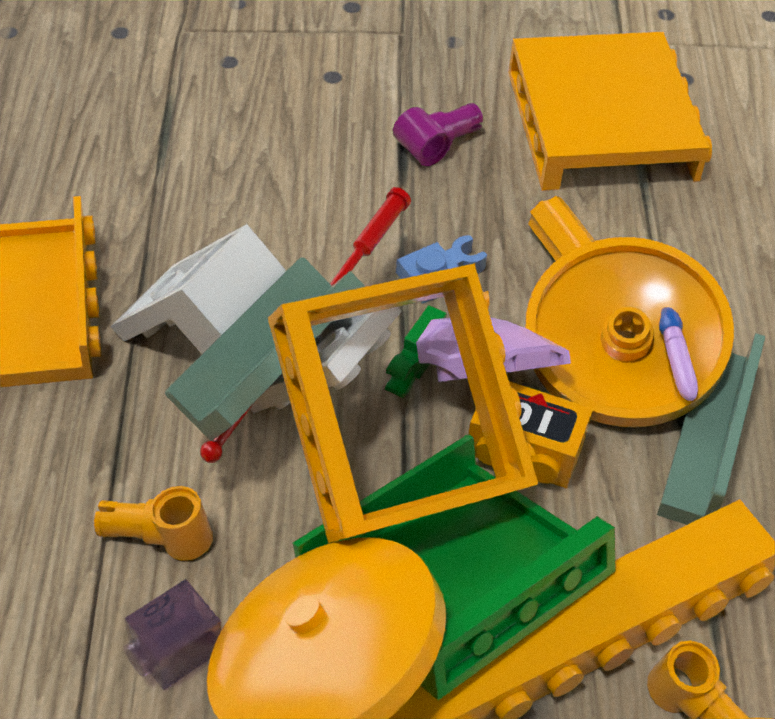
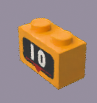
M509 381L510 386L516 390L521 402V416L519 419L525 439L531 444L536 454L531 457L537 481L547 484L552 483L567 489L586 438L593 408ZM475 410L468 432L469 435L474 437L475 458L492 466L477 410Z

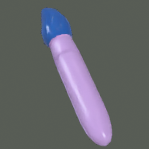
M664 307L661 310L659 330L664 336L674 380L680 395L687 401H693L697 397L698 383L682 333L683 323L679 314L674 309Z

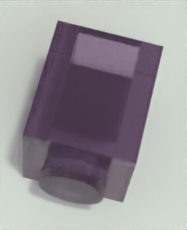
M185 579L125 617L129 643L124 645V651L137 673L142 677L150 673L164 691L210 659L216 640L222 630L221 620L188 580Z

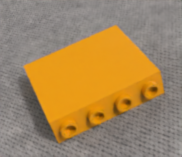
M664 32L513 39L508 74L542 191L560 190L563 170L569 168L686 162L693 182L700 181L705 162L711 160L712 142L710 137L703 132L700 124L699 109L691 102L688 94L687 79L684 76L681 77L677 67L676 52L674 49H670Z
M73 196L74 218L0 224V387L93 379L92 358L101 357V341L99 327L90 326V318H99V302L97 288H89L88 281L98 280L95 251H87V245L96 244L93 215L84 216L81 196Z

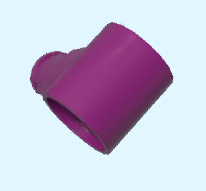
M468 103L447 113L437 111L427 114L420 107H412L404 111L394 123L392 129L393 136L421 165L431 166L439 162L447 154L455 138L479 131L482 127L480 123L483 122V114L474 103Z

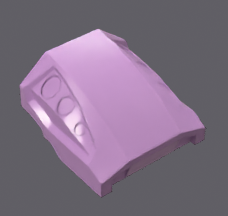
M491 318L494 332L499 334L505 347L504 367L506 373L571 364L569 350L524 327L505 320ZM432 319L416 342L419 363L436 365L438 382L467 378L451 319Z

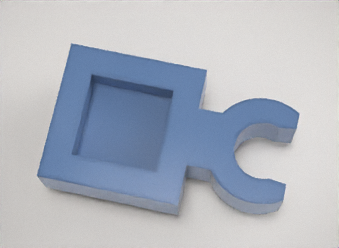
M470 235L462 236L456 239L452 244V248L446 251L436 242L397 259L396 274L403 279L474 263L479 274L486 267L487 254L483 251L476 255H467L472 251L473 238Z

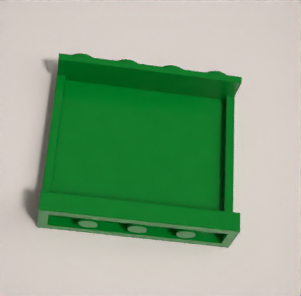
M467 434L359 502L364 515L492 480L496 477L476 464L474 437ZM518 491L341 539L381 538L402 544L414 551L423 560L438 583L446 608L445 632L437 658L430 672L420 685L437 700L444 697L616 571L614 526L596 516L576 530ZM323 524L293 542L295 558L315 548L330 544L328 543Z

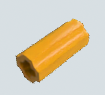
M554 196L549 200H541L530 211L531 219L528 225L555 261L581 245L596 241L566 202L558 196Z

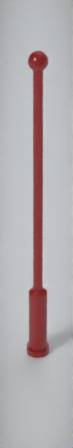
M399 187L390 189L386 195L385 202L353 243V253L330 282L331 285L335 284L349 271H352L362 256H369L400 213L409 207L411 197L405 190ZM250 408L233 426L213 441H207L201 446L200 456L205 462L215 463L220 460L223 454L222 446Z

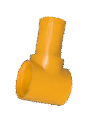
M174 486L163 490L154 499H149L146 503H120L117 501L101 500L97 506L99 511H96L94 516V529L98 536L137 537L143 539L146 544L164 545L168 555L173 559L181 561L193 560L202 556L213 542V530L200 497L192 488L185 486Z
M692 640L679 642L661 658L648 675L647 687L649 694L654 702L665 711L672 713L684 712L690 719L749 718L724 692L727 686L719 679L720 667L718 660L713 652L702 643ZM674 668L683 671L690 679L692 686L680 681L675 674Z

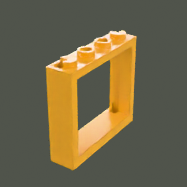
M475 263L281 304L268 317L328 543L538 485L531 457L536 454L524 436L519 419L521 416V402L516 390L510 386L504 367L505 347L499 334L494 332L488 311L490 305L489 292L482 291ZM444 297L496 478L363 515L311 326Z

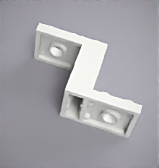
M246 224L174 264L110 327L123 341H126L141 333L148 338L166 323L170 327L176 324L200 353L203 354L286 270ZM398 307L332 321L315 338L328 387L333 386L335 390L341 389L359 374L361 367L358 365V362L363 356L378 349L390 337L391 332L387 328L402 312ZM283 374L256 400L250 408L253 413L273 406L279 410L290 404Z

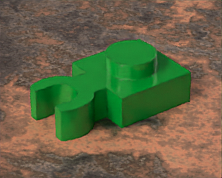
M430 305L426 307L404 338L402 351L392 358L386 368V373L392 376L385 385L386 391L404 398L411 389L415 378L420 379L430 363H419L416 342L431 320L446 318V312Z

